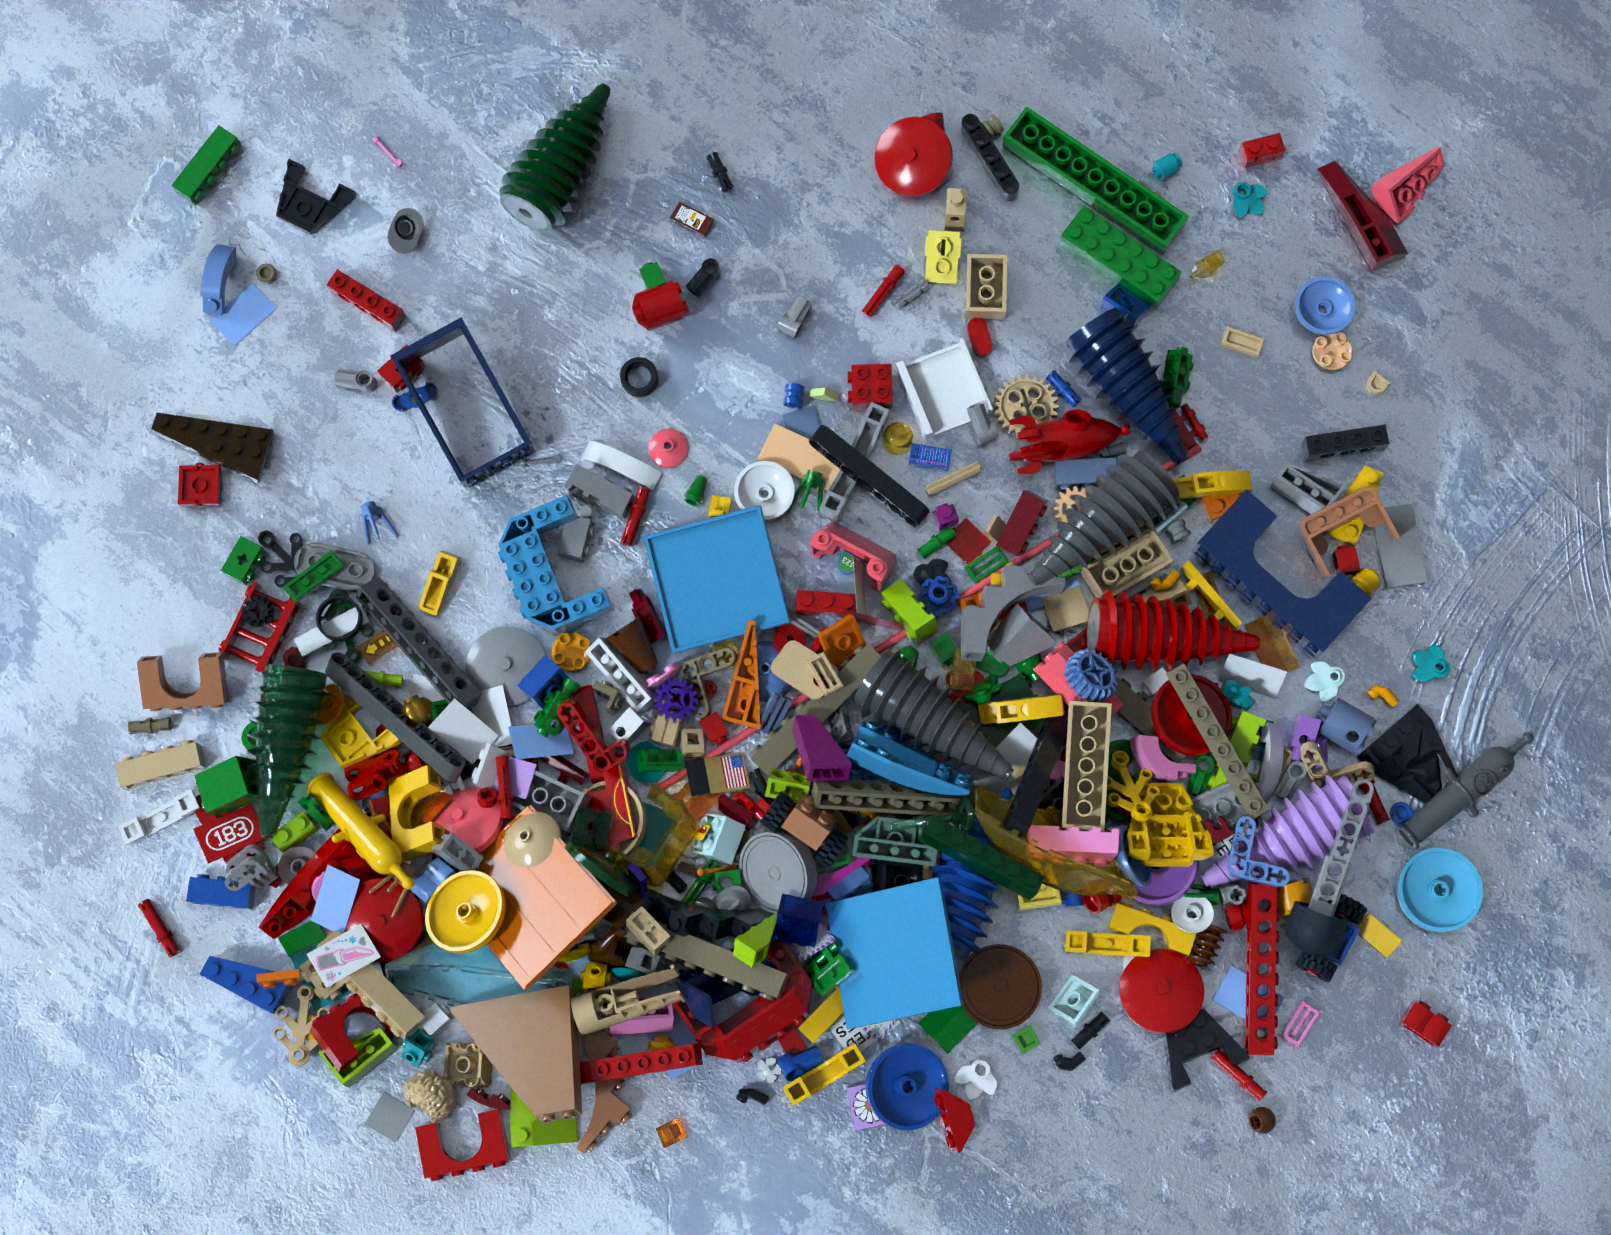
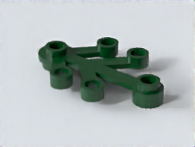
M335 589L329 595V598L338 595L349 598L348 593L342 589ZM335 601L331 603L324 616H321V621H329L337 610L338 614L341 615L346 612V608L352 609L355 605L348 601ZM368 624L362 625L360 632L366 638H370L374 635V628ZM366 628H371L369 634L364 633ZM351 638L345 641L347 647L345 655L350 659V654L355 652L356 657L350 660L358 665L362 661L363 656L356 649L354 639ZM332 641L330 645L325 644L324 647L328 649L333 648L335 641Z

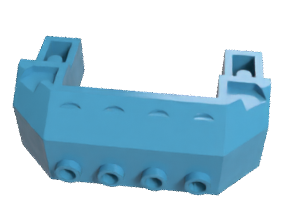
M567 495L510 518L499 542L501 551L498 552L501 562L506 563L507 570H505L508 580L513 581L515 587L512 589L516 600L519 599L522 606L519 609L523 618H527L531 623L556 634L580 629V624L614 611L608 593L603 587L568 602L563 599L542 543L545 542L543 533L578 519L573 504Z

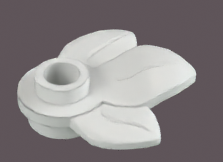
M978 1059L972 1065L961 1067L956 1073L954 1080L957 1083L965 1084L969 1100L979 1097L983 1091L993 1095L997 1087V1081L991 1074L992 1066L985 1059ZM984 1066L985 1073H978L977 1068Z

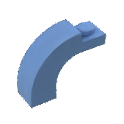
M217 244L207 258L200 296L203 297V312L224 314L226 281L230 271L236 266V247Z

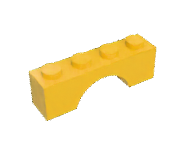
M1122 901L1121 904H1115L1107 929L1128 935L1137 927L1150 926L1161 932L1165 938L1168 950L1178 952L1186 957L1190 955L1197 933H1188L1179 929L1175 923H1172L1173 920L1169 917L1161 916L1158 918L1152 916L1153 912L1142 908L1141 911L1132 909L1133 905Z
M854 1043L782 1088L794 1107L866 1063Z

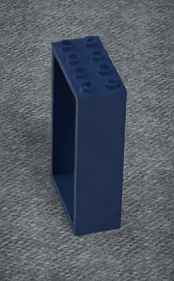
M462 317L390 355L463 487L468 486V488H471L478 484V480L482 477L489 478L497 473V469L501 467L504 469L514 464L515 459L519 457L524 459L532 454L531 451L534 450V447ZM461 335L465 336L524 442L466 475L462 473L404 366Z

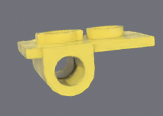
M928 230L925 242V256H927L925 280L927 282L957 284L958 258L961 255L962 240L960 232Z

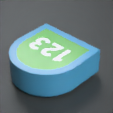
M843 550L838 558L837 567L842 574L850 575L854 573V555Z

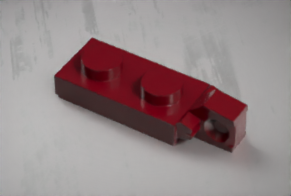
M634 589L630 592L629 595L634 603L631 610L636 619L641 617L651 645H653L668 634L651 600L644 594L643 590Z

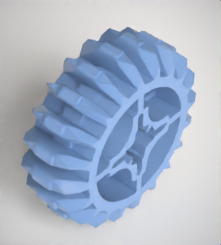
M1086 648L1085 650L1077 651L1068 659L1064 667V675L1067 677L1065 682L1070 683L1069 689H1074L1075 695L1079 694L1081 700L1087 699L1088 702H1104L1111 697L1117 689L1119 677L1116 676L1117 670L1112 668L1113 663H1109L1107 658H1103L1101 652L1096 654L1094 649L1089 651Z

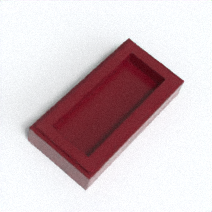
M723 793L718 797V810L731 819L746 825L745 829L748 831L754 827L753 814Z

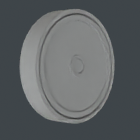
M776 828L774 832L769 829L754 835L744 845L739 860L741 881L753 902L760 908L774 914H785L802 907L811 899L816 888L817 869L813 855L804 842L785 829Z

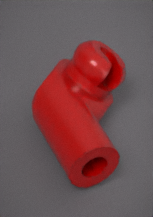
M739 791L738 794L733 795V799L737 804L743 803L749 813H757V804L744 791Z

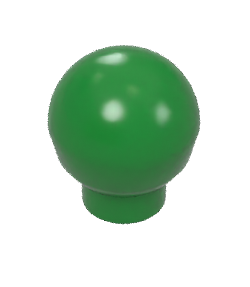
M1035 654L1015 664L1016 670L1020 674L1022 673L1023 676H1027L1030 682L1040 678L1033 669L1040 662H1043L1041 654Z

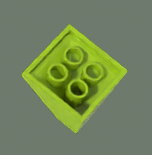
M511 1088L510 1128L512 1147L578 1142L577 1115L573 1119L559 1118L555 1119L552 1123H543L531 1113Z

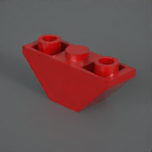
M935 1088L936 1095H934V1101L941 1111L939 1118L942 1127L947 1132V1136H945L947 1146L957 1153L962 1152L975 1126L970 1104L941 1088Z

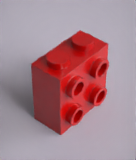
M892 364L851 365L852 371H848V383H852V391H848V403H852V409H868L871 402L884 408H892Z

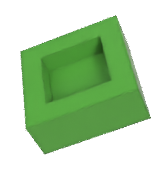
M1031 1025L1012 1035L1022 1054L1041 1044Z

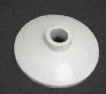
M1183 896L1173 903L1171 916L1179 929L1188 933H1199L1211 925L1214 911L1211 903L1206 898ZM1194 914L1195 918H1189L1188 915Z

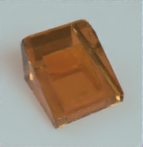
M680 1118L656 1128L664 1148L687 1138Z

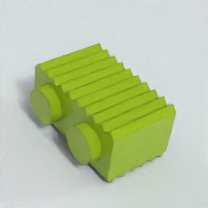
M301 811V814L294 816V819L288 821L280 829L277 828V831H274L273 834L270 833V837L278 849L284 853L317 832L319 828L309 814Z

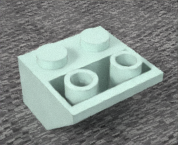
M705 813L700 826L701 824L710 825V828L703 840L694 839L691 852L732 865L746 825L725 816Z

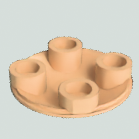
M1335 333L1317 337L1312 353L1315 361L1321 367L1328 370H1338L1350 362L1353 348L1344 333Z

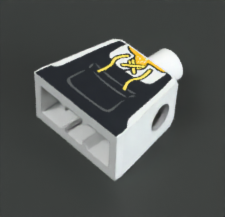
M629 707L608 730L612 737L606 742V745L608 746L618 739H625L631 744L652 723L641 712H636L633 708Z

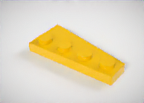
M1364 466L1341 499L1364 487H1370L1377 492L1384 473ZM1358 517L1324 536L1349 546H1356L1364 523Z

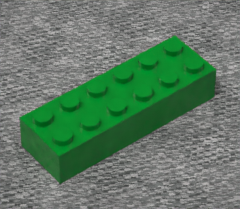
M1083 205L1060 237V245L1117 284L1119 283L1155 310H1157L1178 282L1182 271L1085 205Z

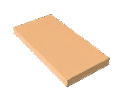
M775 423L757 459L758 461L777 463L784 467L791 476L800 480L803 479L804 474L806 475L808 470L822 473V480L825 481L823 490L826 492L840 471L838 467L809 444L808 438Z

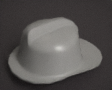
M404 208L396 213L387 235L388 243L393 250L401 254L414 250L424 226L420 213L411 208Z
M736 885L728 886L711 899L716 904L717 909L748 910L752 902L748 891Z

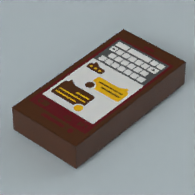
M680 201L670 217L671 221L703 237L706 236L714 222L713 218Z

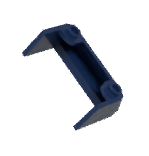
M767 960L761 962V964L777 970L775 964ZM696 967L695 970L690 968L676 977L677 987L685 997V1002L692 1016L711 1028L716 1027L713 1004L741 991L750 996H757L761 993L757 990L754 993L743 990V985L737 982L734 985L722 981V976L717 974L715 978L703 973L704 969Z

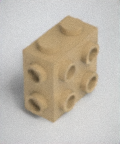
M310 959L300 966L303 970V978L308 983H313L316 987L314 992L320 999L335 1000L343 994L342 990L347 987L346 982L341 979L326 988Z

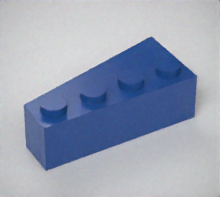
M214 956L208 957L199 973L203 977L272 1014H275L277 1007L283 1005L293 987L284 986L283 983L276 984L275 988L265 989L257 983L256 974L275 971Z

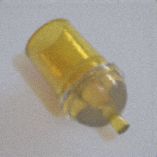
M1215 250L1205 258L1198 260L1193 266L1191 279L1195 277L1207 279L1210 277V274L1225 263L1224 257L1219 251Z

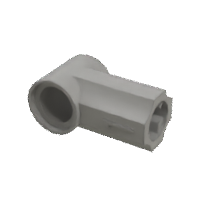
M797 296L788 313L782 316L777 329L796 338L803 326L805 317L812 307V303L803 297Z
M338 369L335 374L336 387L358 389L366 393L373 392L377 387L375 377L367 370L352 371ZM370 378L368 384L362 385L365 379Z
M983 402L975 403L966 409L974 427V436L979 445L999 437L994 423L989 419Z
M1295 761L1288 765L1273 795L1283 801L1284 798L1292 799L1302 779L1306 776L1307 770L1304 763ZM1293 766L1300 768L1301 775L1299 777L1292 774L1291 769Z
M1239 882L1218 887L1222 905L1230 903L1235 905L1241 904L1244 897H1246L1245 890L1241 888Z

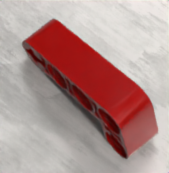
M565 699L558 706L557 714L596 771L605 772L628 756L631 751L630 743L625 739H618L607 746L575 699ZM571 707V711H565V708ZM577 715V717L572 721L571 718ZM575 723H582L584 731L578 730ZM587 740H593L596 747H589ZM621 746L624 749V754L617 753L615 747ZM599 757H604L607 760V765H602L599 762Z

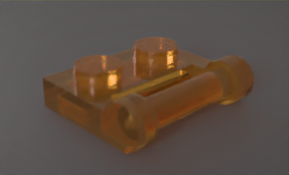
M688 781L671 798L699 822L715 805L718 797L726 792L692 796L686 803L683 798L690 792Z

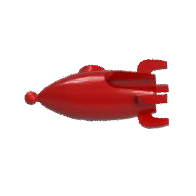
M1079 409L1065 412L1063 418L1036 424L1035 419L1030 415L1016 417L1009 420L1010 425L1019 424L1024 426V429H1021V432L1017 434L1018 440L1026 439L1027 443H1040L1022 447L1020 452L1009 453L1008 457L1010 461L1024 460L1029 462L1028 466L1017 468V474H1034L1040 471L1042 467L1041 462L1072 460L1093 455L1113 443L1120 434L1128 436L1131 433L1129 431L1130 426L1124 424L1120 428L1109 421L1091 417L1088 412Z

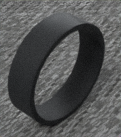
M332 596L322 602L317 610V627L325 637L332 641L343 642L350 640L357 635L362 627L363 615L361 609L352 599L346 596ZM340 600L354 604L358 612V621L355 628L349 634L342 637L327 635L321 626V616L324 609L329 604Z

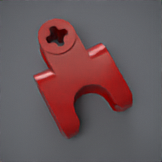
M390 750L383 755H374L344 768L345 778L350 782L347 785L349 797L355 801L362 800L383 790L386 787V782L402 776L407 771V766L405 763L400 762L399 752L397 750ZM353 770L359 771V773L355 775L350 774V772ZM363 786L360 792H353L354 789Z

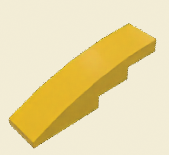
M840 986L798 1028L812 1043L844 1014Z

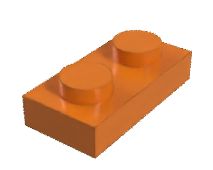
M299 969L256 974L257 983L265 989L275 988L276 984L283 983L284 986L297 985V982L303 981L302 972Z

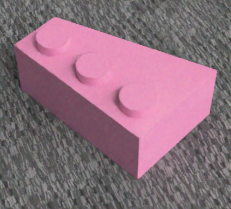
M648 994L645 996L638 995L640 1001L655 997ZM670 1004L646 1015L609 1027V1035L673 1031V1006Z

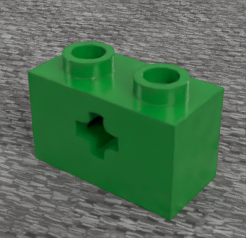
M240 536L221 572L247 586L248 582H251L255 577V570L258 564L260 565L264 561L266 550L262 546Z

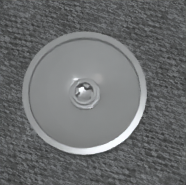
M498 627L487 631L474 642L466 659V675L473 684L478 686L480 691L503 685L507 707H517L531 700L517 685L546 654L538 640L529 632L516 627Z

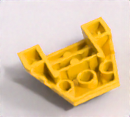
M1146 783L1139 794L1141 801L1146 797L1147 789L1151 785L1157 786L1160 789L1158 798L1153 800L1150 805L1152 815L1148 821L1140 822L1133 817L1131 818L1126 837L1129 856L1136 860H1141L1146 867H1189L1193 864L1194 860H1204L1213 856L1214 850L1211 835L1201 824V816L1199 814L1196 815L1192 808L1193 802L1183 784Z

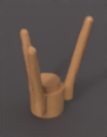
M405 863L401 865L403 872L408 877L413 878L416 872L413 868ZM389 874L370 889L369 894L378 890L393 877L395 881L387 889V892H391L398 884L402 885V882L395 875ZM405 888L391 915L392 918H395L408 892Z

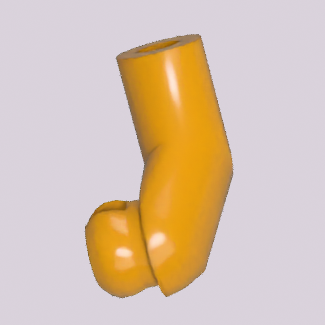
M1374 685L1368 691L1370 698L1377 699L1378 696L1383 697L1391 707L1399 703V699L1389 688Z

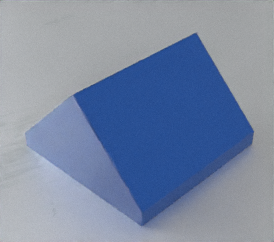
M1118 283L1103 297L1100 308L1108 311L1117 307L1120 314L1131 312L1126 319V323L1130 327L1138 324L1151 305Z

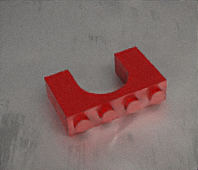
M357 993L351 995L347 999L348 1002L343 1005L337 1004L326 1016L320 1015L314 1019L310 1029L311 1035L339 1072L357 1061L359 1052L348 1039L343 1029V1022L349 1016L355 1013L370 1014L381 1023L391 1038L395 1036L390 1026L386 1022L380 1021L375 1014L376 1012L371 1007H366Z
M496 1109L478 1113L482 1135L481 1146L472 1158L465 1161L456 1160L446 1152L443 1145L440 1123L415 1127L424 1178H430L432 1182L444 1179L443 1175L451 1173L452 1177L464 1175V1170L472 1169V1172L485 1170V1165L493 1164V1168L505 1166V1161L511 1160L502 1110Z

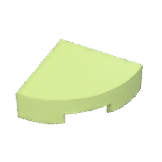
M816 388L810 390V397L825 401L838 400V394L830 389Z

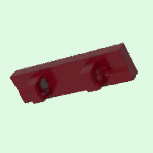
M560 755L537 757L561 772L557 779L561 783L565 784L571 778L582 785L590 778L588 772ZM526 758L522 760L527 762H533L535 758Z

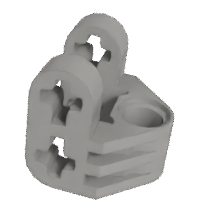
M252 844L246 846L227 862L225 886L231 891H238L250 883L252 886L263 890L276 880L279 874L267 854L259 846ZM248 853H250V854L256 853V854H255V857H254V856H249V857H248ZM231 878L238 879V883H230Z

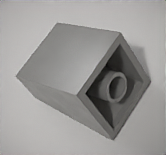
M1017 603L989 632L987 637L988 646L986 648L999 663L1005 662L1012 666L1056 645L1057 641L1040 622Z

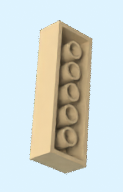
M1069 701L1062 828L1079 827V829L1085 830L1101 828V831L1105 829L1112 703Z

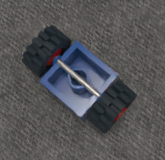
M1341 894L1335 913L1345 917L1349 922H1347L1340 943L1332 951L1321 955L1307 954L1302 951L1295 965L1320 980L1330 982L1336 969L1342 965L1360 930L1359 927L1352 923L1360 925L1368 910L1367 907L1353 900V898Z

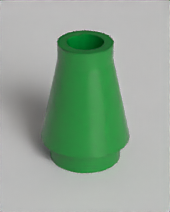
M696 475L695 480L684 494V500L689 505L697 507L700 503H703L707 482L704 476Z

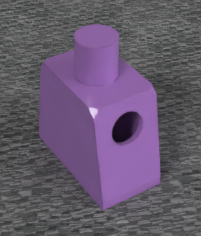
M1296 714L1288 746L1294 747L1290 759L1303 763L1300 756L1302 744L1299 742V739L1303 735L1306 739L1305 742L1315 743L1321 719Z

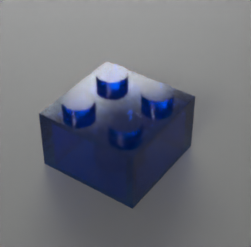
M782 893L774 939L802 946L815 947L824 902Z

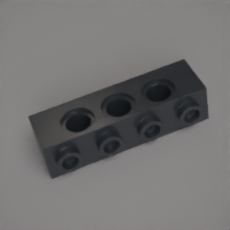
M1386 424L1305 436L1302 441L1305 462L1383 451L1390 443Z

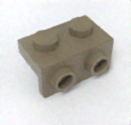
M602 680V682L595 681L592 687L598 696L609 700L606 709L609 714L614 716L615 712H619L623 705L621 694L613 687V684Z

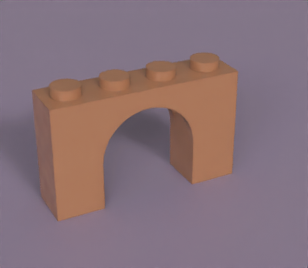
M223 652L201 654L198 658L201 679L200 687L191 693H181L170 687L165 678L162 655L142 656L137 661L143 709L160 711L162 708L179 710L183 707L199 709L211 705V708L222 707L229 699Z

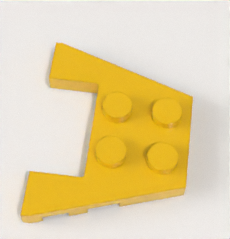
M352 697L345 700L340 715L328 724L320 736V739L343 768L402 743L388 729L373 740L354 715L362 706Z

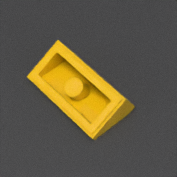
M1371 913L1362 919L1360 925H1357L1360 928L1358 934L1386 958L1402 942L1399 937Z

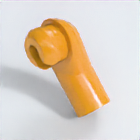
M1171 570L1163 580H1160L1159 577H1154L1150 581V585L1155 591L1171 588L1180 577V573L1177 570Z

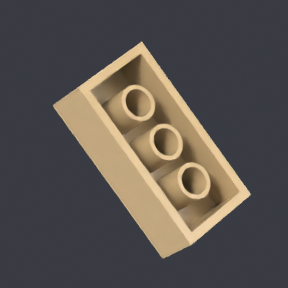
M1147 529L1142 532V539L1134 537L1128 540L1129 548L1123 545L1116 547V556L1109 552L1102 556L1103 563L1094 560L1087 564V569L1082 567L1081 575L1095 597L1100 598L1103 592L1109 589L1115 599L1121 591H1126L1153 574L1162 571V569H1168L1172 566L1174 560L1154 530Z

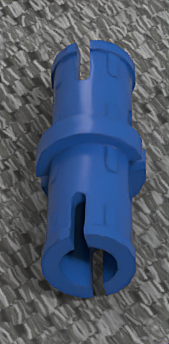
M1053 370L1052 374H1048L1045 379L1057 390L1059 396L1062 395L1072 408L1075 407L1076 403L1078 404L1082 398L1074 392L1069 382H1065Z

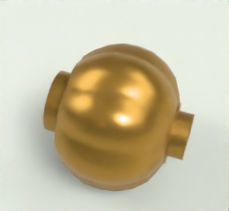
M414 695L403 701L404 707L402 709L405 716H408L407 725L409 727H416L419 721L423 722L427 727L432 724L433 713L430 703L432 701L426 697L419 698L418 695Z

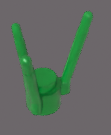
M808 470L807 474H804L787 512L794 505L804 485L807 488L800 508H804L811 488L817 489V486H819L817 510L820 511L819 508L822 503L823 486L825 483L822 480V473Z
M1193 884L1191 888L1203 891H1200V893L1184 894V897L1206 898L1211 905H1218L1219 903L1218 889L1211 888V886L1206 887Z

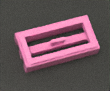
M1302 1000L1280 1034V1037L1299 1048L1321 1012ZM1306 1007V1011L1302 1015L1301 1019L1297 1023L1291 1035L1288 1036V1031L1292 1027L1293 1023L1297 1019L1302 1009ZM1312 1011L1314 1014L1298 1040H1294L1297 1032Z

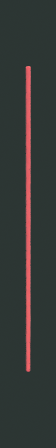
M1199 444L1186 450L1188 459L1202 450ZM1169 461L1163 465V468L1168 472L1178 465ZM1057 532V533L1053 534L1052 536H1058L1059 533ZM1050 537L1011 562L1020 566L1050 547ZM1003 567L993 573L1001 574ZM991 574L960 593L959 599L956 601L957 605L960 599L974 595L985 586L990 585ZM906 629L898 632L874 649L879 654L907 637L905 634ZM802 693L792 699L787 712L797 707L802 701L808 700L809 697ZM770 714L768 715V717H767V719H766V721H765V723H764V725H763L764 727H765L767 721H768L769 718H770ZM748 727L701 758L719 756L758 730ZM686 767L684 770L678 771L651 788L655 796L686 777Z

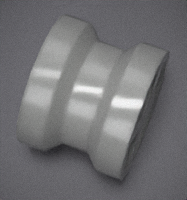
M1184 519L1176 521L1166 528L1167 532L1172 535L1171 540L1173 543H1177L1191 535L1190 530L1185 527L1186 522Z

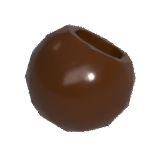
M1257 1107L1249 1115V1124L1253 1131L1259 1134H1267L1275 1127L1276 1116L1272 1110L1266 1107Z

